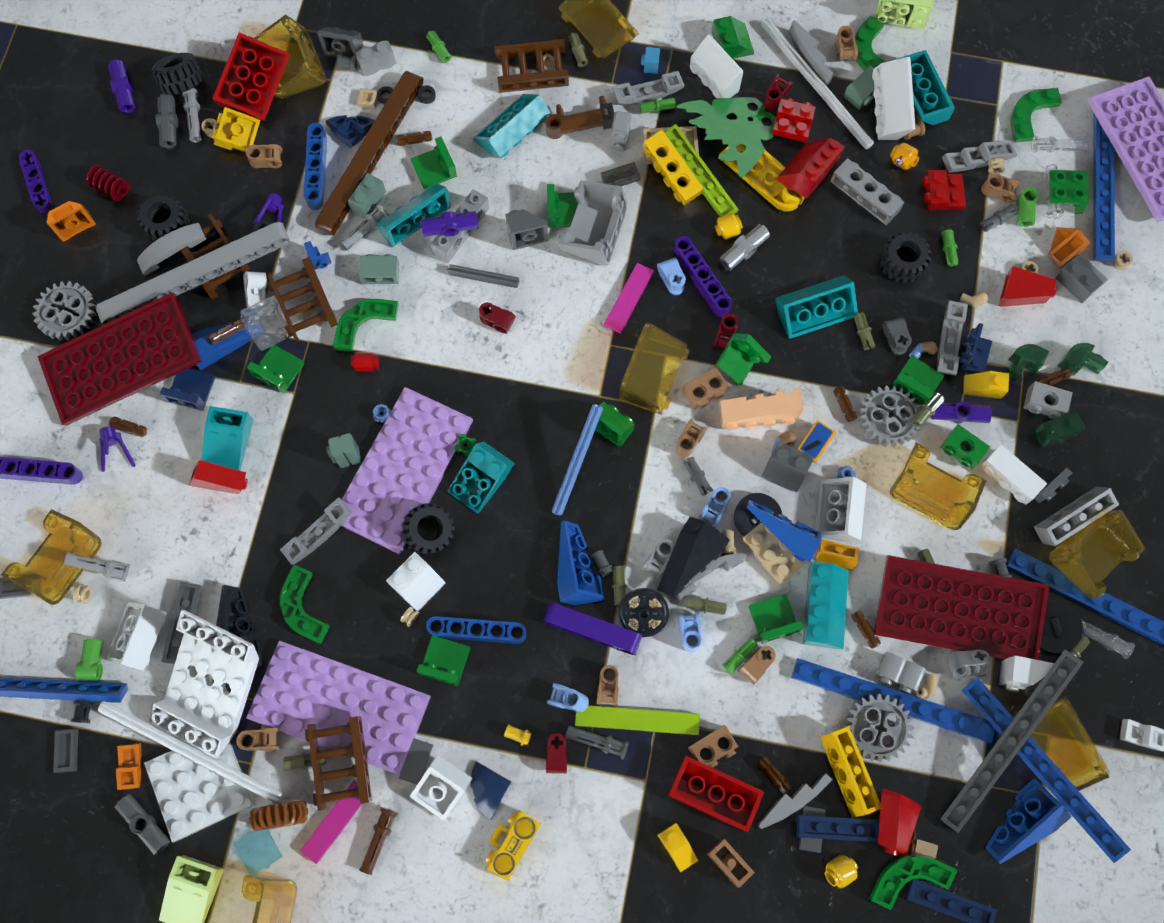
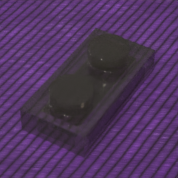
M635 162L601 172L604 184L625 186L641 180Z

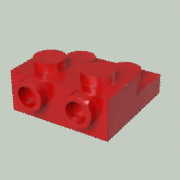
M791 98L781 99L772 134L807 142L815 106H812L809 102H794Z
M928 170L927 174L923 176L922 181L923 187L926 189L924 201L927 203L928 210L964 209L966 202L962 174H947L946 170Z

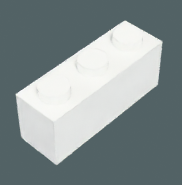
M1002 444L980 465L984 468L986 474L993 476L999 481L1001 487L1008 489L1014 494L1016 500L1025 505L1032 501L1047 485L1044 480Z

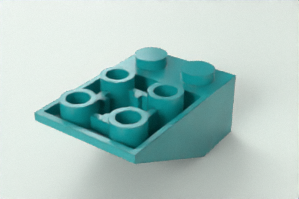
M214 406L209 407L204 428L202 461L241 470L254 420L248 412Z
M476 443L447 492L479 514L506 479L515 463L487 443Z

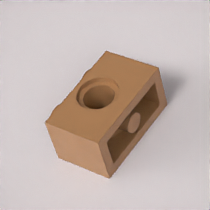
M721 839L706 853L738 888L755 873L725 839Z

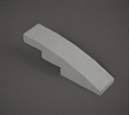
M793 20L789 34L797 52L822 82L828 86L834 73L824 65L826 57L817 49L819 42L798 22Z
M1011 140L983 142L979 147L964 148L961 152L946 153L942 159L948 173L988 166V162L995 158L1009 160L1015 158L1017 152Z
M822 774L811 788L807 784H802L791 798L787 794H782L758 822L756 827L763 829L798 811L816 797L832 779L827 774Z

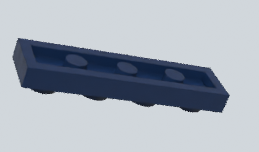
M797 815V837L878 842L880 820Z
M916 879L910 881L906 900L967 923H994L997 911L991 907Z

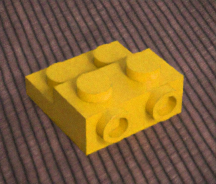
M225 107L223 113L219 112L216 123L219 124V128H214L212 139H215L214 145L231 151L233 148L246 152V149L254 144L260 119Z

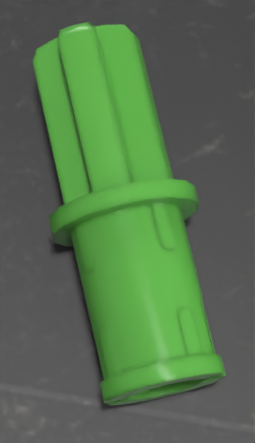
M429 31L426 38L432 45V50L437 53L442 63H447L450 61L451 55L445 48V43L440 40L435 31Z
M656 98L654 101L640 102L641 114L656 111L659 113L660 110L673 109L676 106L675 99L658 100Z
M945 230L941 233L944 244L942 249L945 252L947 264L952 267L958 264L956 252L958 247L954 241L953 230Z
M750 638L738 651L735 649L731 657L722 666L732 674L739 665L747 661L746 658L758 647L756 641Z

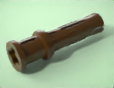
M385 807L380 808V817L377 824L373 826L374 835L359 871L368 875H372L386 836L391 834L394 818L399 814Z

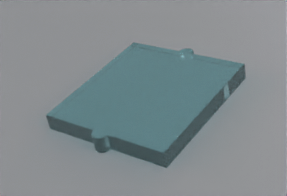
M269 830L247 832L245 837L234 843L251 877L264 868L268 869L269 865L283 857Z

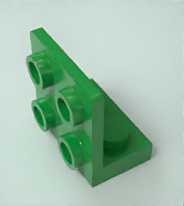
M442 136L435 138L436 146H434L433 150L411 158V163L423 189L457 177L455 164Z
M1050 170V204H1070L1072 207H1075V214H1083L1089 204L1088 171Z
M547 184L548 228L570 227L578 206L574 192L558 193V191H554V184Z
M734 333L716 365L737 386H741L753 364L759 362L768 363L771 356L750 334Z
M272 345L258 365L250 362L247 369L252 376L285 393L305 363L278 346Z
M911 356L891 386H896L898 390L903 388L904 394L910 392L909 397L916 398L915 401L922 405L930 400L944 375Z
M786 594L749 605L761 644L798 633L803 629L802 622H796Z
M432 636L423 664H419L417 673L428 678L459 686L470 647Z

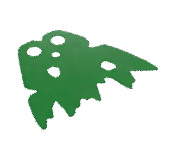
M756 98L714 99L712 106L707 101L697 100L676 106L680 109H686L688 113L702 114V116L696 119L689 120V123L706 129L705 133L707 136L705 140L722 139V143L728 145L729 148L718 159L726 162L736 160L739 177L746 175L762 156L765 148L761 140H769L774 136L772 131L776 117L769 112H765V106ZM755 103L758 106V110H749L747 104ZM730 113H734L737 116V119L729 120L726 118V116ZM752 117L753 121H748L747 118ZM762 118L771 119L772 125L765 126L761 121ZM739 144L746 146L745 151L742 153L736 149V146Z

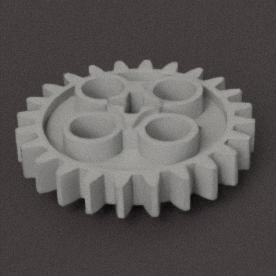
M69 281L66 286L61 282L60 287L54 283L52 290L48 287L46 288L48 293H40L43 297L42 299H36L39 305L33 306L37 310L32 313L36 317L34 322L46 336L49 335L52 339L56 337L61 341L64 336L69 340L70 335L77 338V332L84 334L83 328L90 329L87 324L88 322L94 323L91 317L97 315L93 311L96 309V305L93 304L96 302L92 297L93 295L78 283L73 285Z
M886 385L883 390L878 387L876 392L872 390L869 394L870 396L866 395L864 398L865 402L862 401L860 405L862 408L858 411L862 415L858 420L864 422L861 428H867L864 434H872L870 440L877 438L878 445L881 441H884L885 447L890 442L895 447L897 441L900 445H903L905 441L909 442L912 439L911 437L917 434L916 431L920 427L916 426L911 419L919 412L917 409L920 404L914 405L913 402L916 398H908L910 392L904 395L903 388L898 392L896 391V386L889 390V387ZM884 401H889L892 406H887ZM900 412L905 413L907 415V418H903L900 415ZM873 414H877L881 420H876ZM888 426L894 427L896 432L890 431Z
M880 693L876 694L875 699L871 694H868L867 701L860 697L862 702L860 705L854 702L856 709H849L853 715L852 717H845L850 721V724L844 725V727H850L859 751L862 750L861 756L866 757L869 754L871 761L877 756V760L882 762L883 756L888 761H890L891 754L898 758V750L905 753L902 746H910L906 739L913 738L908 731L913 730L914 727L908 725L913 719L906 717L910 711L907 709L902 710L904 704L901 702L896 705L897 699L895 697L889 701L888 694H885L882 699ZM871 709L876 710L874 719L867 718V712ZM884 709L885 713L881 719V711ZM890 715H895L897 718L893 725H888L887 723ZM881 724L883 726V729H875L876 725ZM868 729L871 731L870 738L862 739V732ZM886 735H890V744L883 745V737ZM877 736V744L873 745V742L875 741Z

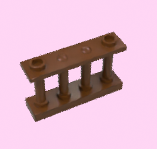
M564 39L494 46L496 60H501L503 76L497 77L499 93L569 86L568 69L562 70L560 53H565ZM546 53L553 54L555 71L545 72L543 55ZM536 56L538 73L527 74L526 57ZM519 58L520 74L510 75L508 59Z
M212 214L208 215L212 224L203 228L202 231L206 236L217 230L221 237L197 251H190L187 246L181 249L188 262L224 244H229L221 230L224 228L218 218L214 219ZM244 264L202 285L210 298L214 299L218 297L215 291L218 285L241 272L249 271L250 268L247 264Z
M309 257L302 260L305 267L301 271L276 281L271 273L267 274L270 280L267 282L271 293H275L288 324L285 326L288 336H293L296 342L300 341L296 333L297 331L322 321H328L331 328L338 324ZM304 277L311 280L308 282V285L283 295L280 294L278 289ZM311 291L312 293L316 292L317 296L313 300L291 309H286L284 302ZM316 306L318 308L322 306L323 311L320 312L321 314L293 325L290 319L291 316Z
M361 716L349 717L350 722H347V725L318 730L316 729V724L307 725L308 729L305 730V738L310 744L316 792L313 794L314 806H317L318 811L326 809V802L354 797L360 799V804L372 801ZM345 733L352 736L350 746L319 751L318 738ZM349 754L354 756L355 764L352 767L322 772L320 759ZM348 776L357 777L358 786L355 789L324 793L323 781Z

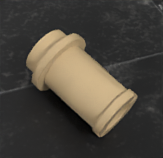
M723 530L722 534L728 537L730 541L722 555L734 554L736 552V548H734L735 532L733 530Z

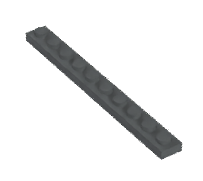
M1067 650L1063 651L940 820L957 833L960 832L1084 663L1082 660Z

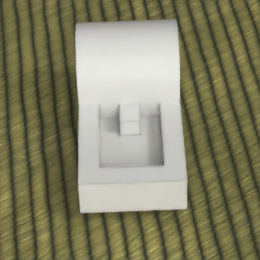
M246 271L243 275L247 309L266 310V273Z

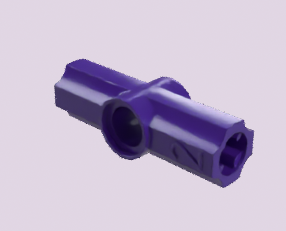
M117 59L111 60L108 64L111 76L110 85L116 96L118 108L121 112L131 113L136 108L132 95L134 90L127 76L125 64Z
M449 211L442 213L440 217L421 220L423 237L439 234L455 236L459 231L479 228L476 211L460 214Z
M964 401L957 404L941 403L934 411V416H930L932 420H947L957 424L963 422L990 423L992 409L991 406L971 405ZM957 410H961L964 416L960 415Z

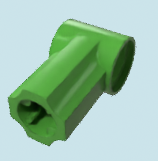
M1025 188L1016 200V205L1018 206L1017 224L1020 227H1028L1035 224L1036 200L1039 196L1035 188Z
M95 639L84 640L81 661L77 663L75 669L77 680L99 681L103 674L101 656L104 641Z

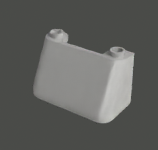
M580 180L579 186L575 188L574 192L578 206L569 232L564 231L562 235H559L558 245L563 251L599 265L608 266L626 216L627 200L622 186Z

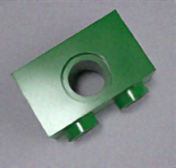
M959 424L952 429L940 446L944 453L955 457L961 465L970 469L979 464L991 447ZM960 445L965 446L967 451H963Z

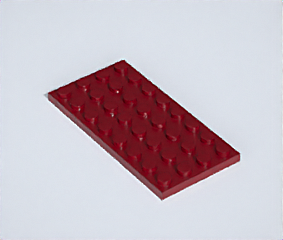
M173 292L37 356L60 421L65 426L202 362L178 298Z
M886 555L874 635L957 651L980 649L986 651L990 657L1000 659L1020 656L1038 660L1050 585Z

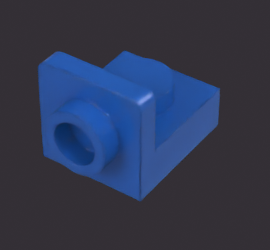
M311 241L303 243L315 270L323 269L332 263L328 252L320 255L317 246L313 247Z

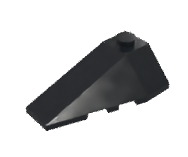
M689 517L677 538L657 587V592L675 598L692 583L693 577L699 572H704L707 569L706 566L713 559L716 561L721 556L730 541L729 538L707 521Z
M223 585L216 626L253 644L259 656L257 667H261L262 647L254 633L255 625L251 623L248 615L249 607L243 589Z

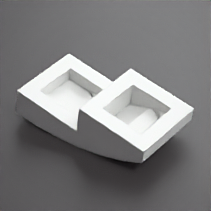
M1129 719L1122 720L1120 740L1164 752L1163 729L1152 725H1143Z

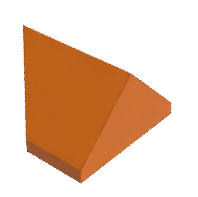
M1057 227L1048 254L1061 268L1075 257L1081 255L1091 242L1078 228Z

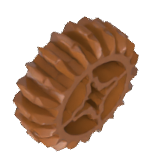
M304 801L253 808L250 811L249 824H251V830L253 831L302 824L308 820V808Z

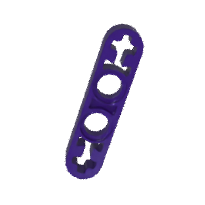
M24 150L19 154V162L32 204L38 212L47 213L52 209V201L39 159L33 151ZM28 157H30L29 160L32 165L28 164ZM37 171L36 176L29 177L30 172ZM36 186H42L39 192H34ZM39 198H42L44 200L43 206H41L42 203Z

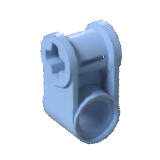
M674 257L658 263V272L664 280L668 291L673 295L683 293L686 278L677 259Z
M725 487L716 488L709 501L705 504L699 518L702 519L704 517L713 522L714 526H717L730 500L729 490ZM723 494L726 500L718 501L716 495Z
M695 612L692 615L678 614L682 647L687 652H695L698 650L702 640L699 612ZM692 637L697 641V644L690 646L687 644L686 639Z
M553 683L552 687L554 689L547 704L575 712H583L587 709L589 701L586 695L574 689Z

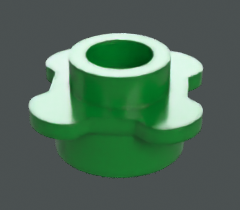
M461 434L458 437V444L454 446L456 452H463L466 456H469L477 443L476 439L468 438L465 434Z

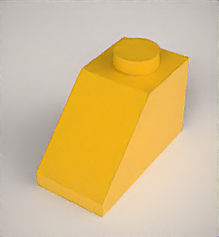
M987 371L965 375L963 380V394L1001 399L1008 392L1009 373Z
M677 823L672 824L657 834L680 872L698 861Z

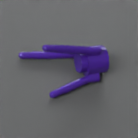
M274 193L268 194L253 225L261 220L266 210L272 213L278 210L277 222H281L284 205L281 204L282 198Z
M111 426L101 428L99 430L101 471H105V454H109V446L115 445L116 441L119 442L131 466L135 467L136 464L122 440L121 433H116L115 428Z

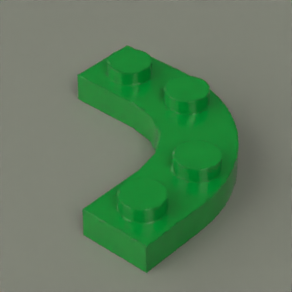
M871 15L861 25L855 35V42L858 48L856 61L864 71L870 65L876 68L881 63L886 62L878 57L872 49V41L881 32L884 24Z
M1058 88L1034 90L1018 100L1010 118L1015 142H1026L1034 139L1031 114L1038 109L1059 107L1062 101Z
M367 299L358 302L349 311L346 310L337 324L333 348L335 350L353 351L358 328L368 320L396 321L399 307L398 301Z
M294 564L280 594V607L284 619L295 632L321 644L330 626L310 617L302 606V597L313 573Z
M911 854L900 857L883 870L871 893L870 900L891 910L902 887L912 879L921 878L929 880L949 890L957 869L927 855Z

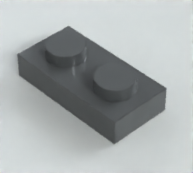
M1065 468L1034 499L1038 503L1045 499L1047 501L1051 500L1057 494L1055 490L1058 487L1062 489L1070 481L1068 477L1072 472Z

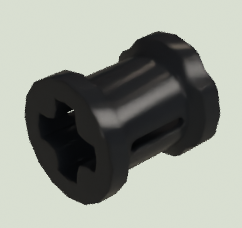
M74 701V716L70 722L90 723L89 713L93 702Z

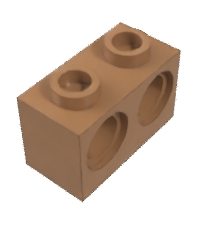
M714 367L683 385L682 392L694 410L699 407L702 409L712 399L723 397L726 394L728 384L719 370ZM714 382L719 387L713 388L710 386V383ZM700 392L703 396L696 397L693 393Z
M726 725L694 743L688 749L695 760L713 768L718 765L716 760L723 756L725 760L736 754L734 749L739 746ZM719 738H725L728 741L727 749H721L718 746ZM702 749L710 751L711 757L709 760L701 758L700 751Z

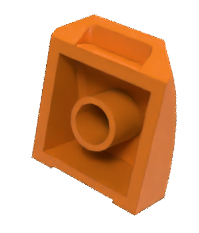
M68 201L48 212L47 224L63 242L96 225L87 209L82 204Z

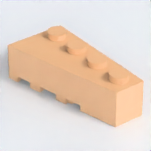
M800 387L793 388V392L784 393L783 390H780L767 397L762 393L752 396L749 400H747V397H739L720 401L718 410L721 429L735 430L738 427L750 429L757 427V425L771 427L777 423H784V425L794 424L803 411Z

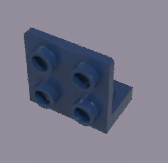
M979 323L976 328H972L970 335L965 337L963 346L966 348L961 353L959 359L961 371L970 374L985 372L992 341L980 337L983 328L982 323Z
M186 369L176 374L170 389L162 387L160 395L169 403L203 411L215 381V376Z

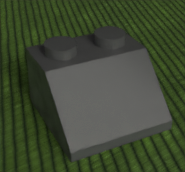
M325 27L318 30L317 33L324 55L337 57L338 54H341L342 56L352 57L363 46L361 33L354 30L348 31L337 27Z
M524 209L512 210L505 214L507 232L513 250L548 241L546 220Z
M1082 255L1075 257L1055 277L1081 303L1108 281Z
M777 441L762 476L798 492L814 457Z

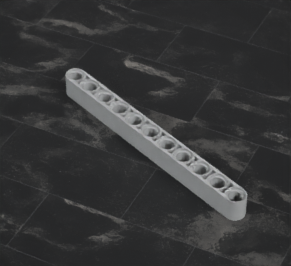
M276 222L97 304L96 311L101 324L109 323L173 292L176 296L284 247L290 242L283 223Z

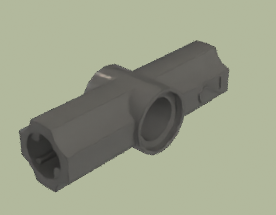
M161 94L158 97V114L155 117L159 129V144L161 147L171 149L176 145V128H178L175 99L172 95Z
M131 794L117 802L115 809L129 824L131 832L137 834L154 855H157L168 846L171 841L156 825L154 817L148 815ZM142 819L146 821V826L143 830L139 827Z

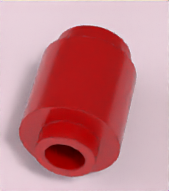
M355 352V355L351 356V367H354L355 371L378 370L379 356L373 352Z

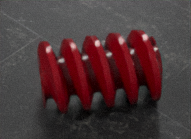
M94 165L87 173V184L115 201H121L129 193L130 183L128 181L118 178L117 175L106 171V169L101 168L99 165Z

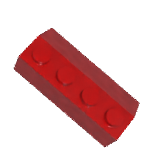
M831 138L808 142L777 176L776 181L807 199L837 164L845 146Z
M685 756L670 788L668 797L743 832H748L764 791Z

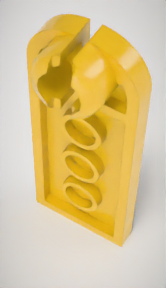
M739 144L736 146V149L742 153L745 151L746 146ZM729 147L725 148V149L719 154V156H720L724 151H726ZM764 150L762 156L752 169L741 177L781 211L796 209L805 198L776 181L777 176L785 167L766 150ZM722 160L727 166H729L735 173L738 174V166L736 160L729 162Z

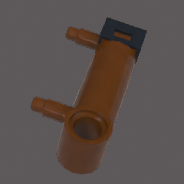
M600 96L599 109L564 115L563 108L560 104H557V114H551L546 118L547 136L551 139H558L567 133L603 127V130L612 128L614 117L612 102L607 103L604 96Z

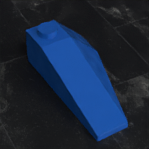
M257 316L241 319L244 324L243 330L235 331L236 334L224 340L220 339V342L214 345L209 341L208 335L212 332L217 333L218 329L228 324H233L232 322L194 332L192 337L202 360L201 363L197 364V367L203 370L265 333L266 330Z
M748 501L747 508L794 554L795 558L803 562L805 560L809 562L812 560L822 541L821 532L799 521L794 524L783 514L775 516L771 509L753 501Z
M568 521L561 522L557 577L560 602L580 605L605 600L603 583L600 575L596 576L592 565L595 564L593 558L589 559L585 550L587 544L579 525Z
M1035 778L1018 792L1015 797L1017 799L1012 809H1008L1005 814L1007 817L1003 824L997 827L985 847L1000 864L1057 831L1072 817L1065 807Z

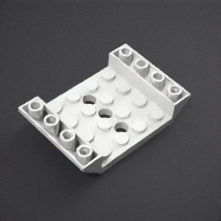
M181 610L176 630L184 633L165 699L153 705L149 723L212 757L218 758L237 732L259 656L253 644L186 610ZM192 666H195L197 675L192 672ZM209 674L212 675L214 684L209 681ZM226 683L229 684L231 693L226 690Z

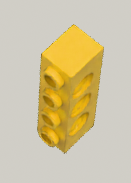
M660 130L644 141L643 153L647 158H651L654 169L657 173L663 175L664 183L668 188H672L674 197L679 203L682 202L683 205H686L702 194L704 188L663 130ZM663 151L666 156L659 157L657 152ZM674 166L676 171L670 172L667 167ZM682 180L686 183V186L681 187L677 182Z
M847 726L820 736L851 817L864 816L879 810L881 803L850 727Z

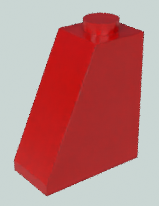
M1012 266L1006 274L998 306L1007 307L1046 303L1056 294L1057 287H1055L1057 279Z
M199 460L193 469L189 486L239 494L242 490L246 489L248 479L245 478L246 472Z
M886 789L882 790L878 844L885 848L884 852L894 856H897L898 853L906 855L921 806L900 793Z

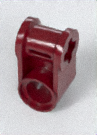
M777 74L766 91L763 101L765 108L768 110L777 109L780 100L788 95L793 83L781 79L780 75Z
M489 302L483 303L479 307V317L483 324L503 334L508 333L516 318L512 312Z
M727 313L722 317L713 345L714 348H725L732 335L736 333L738 326L736 315ZM725 322H731L733 326L728 327L725 325Z
M554 733L548 738L546 773L567 774L566 738L560 733ZM556 736L559 737L560 741H563V745H559L558 749L555 748V745L551 744V741L555 740Z

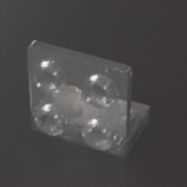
M275 296L269 297L241 311V322L261 351L290 338L285 329V326L288 324L278 312V300Z

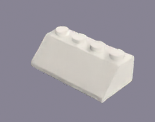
M910 57L881 63L873 69L872 74L875 88L873 95L876 103V132L878 140H898L915 130Z

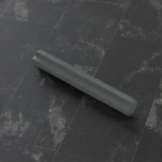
M449 264L447 268L448 275L518 288L520 282L519 277L453 264Z

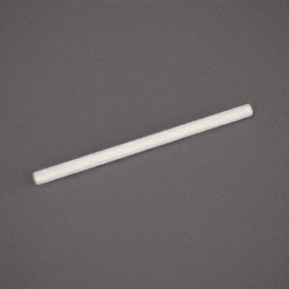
M769 18L763 20L761 24L763 29L866 150L869 149L874 143L773 22Z
M103 701L98 707L100 713L275 804L280 802L283 794L108 702Z

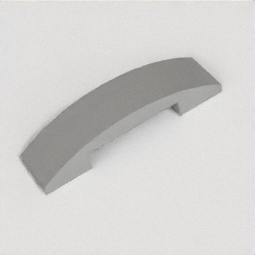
M679 71L663 74L659 80L630 86V83L612 86L618 103L639 104L640 102L653 101L656 98L660 99L684 88V83Z
M195 223L172 231L147 247L137 259L142 274L146 276L160 268L159 263L184 247L193 248L206 240L200 224Z
M950 300L948 302L938 347L937 372L957 375L958 352L968 304Z
M339 497L299 537L292 538L280 549L291 565L299 562L318 548L350 516L352 512Z
M743 553L730 554L719 557L716 561L712 560L706 566L707 569L704 572H699L692 578V583L679 593L676 599L679 602L694 593L697 589L694 583L719 567L725 565L727 570L730 571L743 563L747 555Z

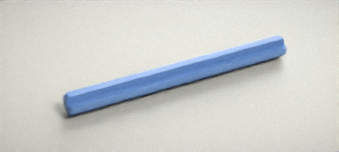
M593 404L552 508V512L556 515H562L603 411V408L599 405Z

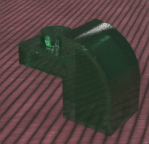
M1078 343L1061 358L1057 366L1061 369L1069 368L1073 376L1083 366L1098 374L1106 367L1108 361L1101 355L1092 352L1095 345Z
M1025 344L1017 348L1008 358V361L1012 362L1008 368V372H1010L1009 380L1015 382L1021 376L1024 368L1036 373L1043 366L1049 351L1035 344Z

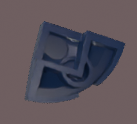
M342 115L326 120V125L343 143L351 148L366 137L375 120L356 115V118Z
M476 761L471 773L470 787L473 790L474 802L478 809L491 820L511 781Z

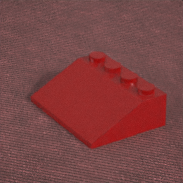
M239 32L212 99L219 106L265 121L290 58V53Z

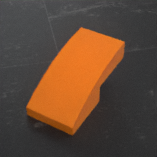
M141 743L117 746L119 767L116 768L117 790L139 788L142 767Z

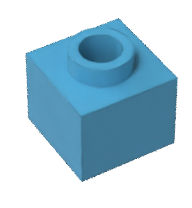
M646 47V53L642 54L641 65H644V73L658 74L660 48Z

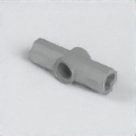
M758 224L746 236H740L734 242L732 248L720 257L719 261L722 266L730 271L743 259L750 258L755 253L757 247L770 237L768 229L764 225Z

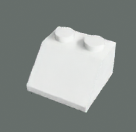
M416 552L386 580L416 611H419L446 584Z
M1020 656L1010 657L1001 661L999 685L1006 686V690L1009 691L1026 689V687L1034 685L1044 678L1054 663Z
M437 755L410 797L445 820L472 778Z

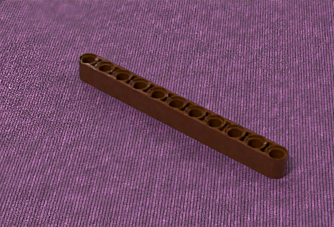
M409 71L403 73L315 222L316 229L331 236L336 234L350 210L349 198L366 174H371L417 97L418 90L423 86V77Z

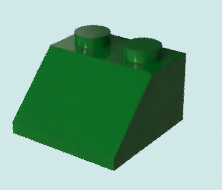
M732 16L713 20L711 32L713 39L732 59L754 55V49L745 23Z
M603 402L599 405L603 408L595 430L618 447H621L634 431L633 420L627 415L623 416L618 413L617 408L612 404L608 405Z

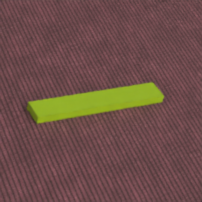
M675 124L664 131L704 188L702 191L703 195L719 217L730 212L737 213L739 211L737 206L678 126Z
M588 706L585 711L576 712L575 726L699 735L700 714Z

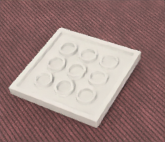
M229 742L219 757L215 759L241 772L231 742ZM173 750L144 763L172 842L183 839L254 805L248 789Z

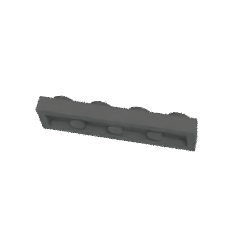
M180 582L161 662L175 664L184 633L176 630L181 610H186L196 615L202 590L201 585Z

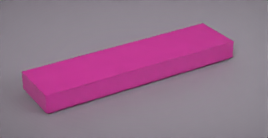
M639 263L636 264L604 323L605 327L621 334L654 270Z
M353 780L347 790L355 789L358 786V782ZM354 797L338 800L300 852L315 864H318L363 805V803L360 804V799Z

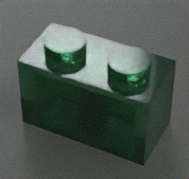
M1077 411L1042 423L1034 432L1043 448L1075 437L1086 428Z

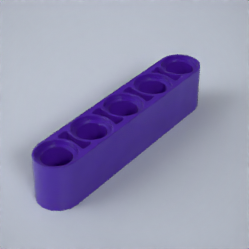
M686 236L678 237L674 246L675 257L714 314L718 317H723L730 312L732 305L730 296L692 241ZM684 246L687 249H680L679 247ZM688 261H695L696 263L691 264ZM699 275H704L706 278H700ZM713 289L716 293H711L708 290ZM719 304H724L726 308H721Z
M0 457V479L76 485L83 478L82 471L72 463ZM54 469L53 473L49 475V472ZM73 471V474L68 477V474Z
M549 603L542 621L549 626L630 655H636L642 639V635L555 603Z

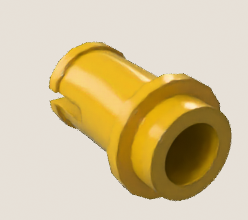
M508 725L504 737L517 741L523 746L524 744H529L532 734L529 733V730L524 731Z

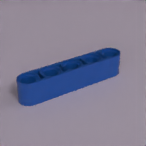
M312 123L307 131L304 198L308 207L312 210H319L324 204L327 136L324 127L320 123Z
M436 616L430 618L426 624L430 635L446 639L520 644L526 639L524 626L516 622ZM434 623H441L442 627L439 631L433 632L431 630ZM460 624L462 626L459 633H452L453 625ZM474 626H481L482 631L480 634L474 635L471 633ZM495 627L502 629L500 636L495 637L491 634ZM514 629H521L523 633L521 637L514 638L511 635Z

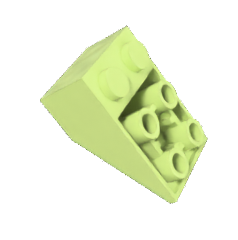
M879 0L873 17L881 23L924 29L932 11L934 0Z
M185 855L177 856L168 878L159 921L165 923H204L224 868Z

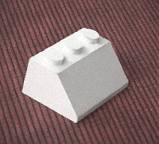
M710 34L707 35L692 54L690 69L700 77L705 86L710 88L716 98H731L739 92L743 70Z
M855 477L820 480L815 530L821 532V538L838 541L861 540L866 483Z
M128 602L105 660L144 671V668L149 664L152 648L157 644L160 628L165 624L166 612L144 604Z

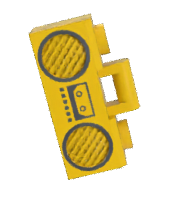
M521 810L518 813H512L507 822L510 824L509 828L499 823L488 841L497 849L495 851L491 850L485 859V862L488 863L486 868L506 881H509L542 824ZM503 832H506L508 835L503 844L500 845L498 841Z

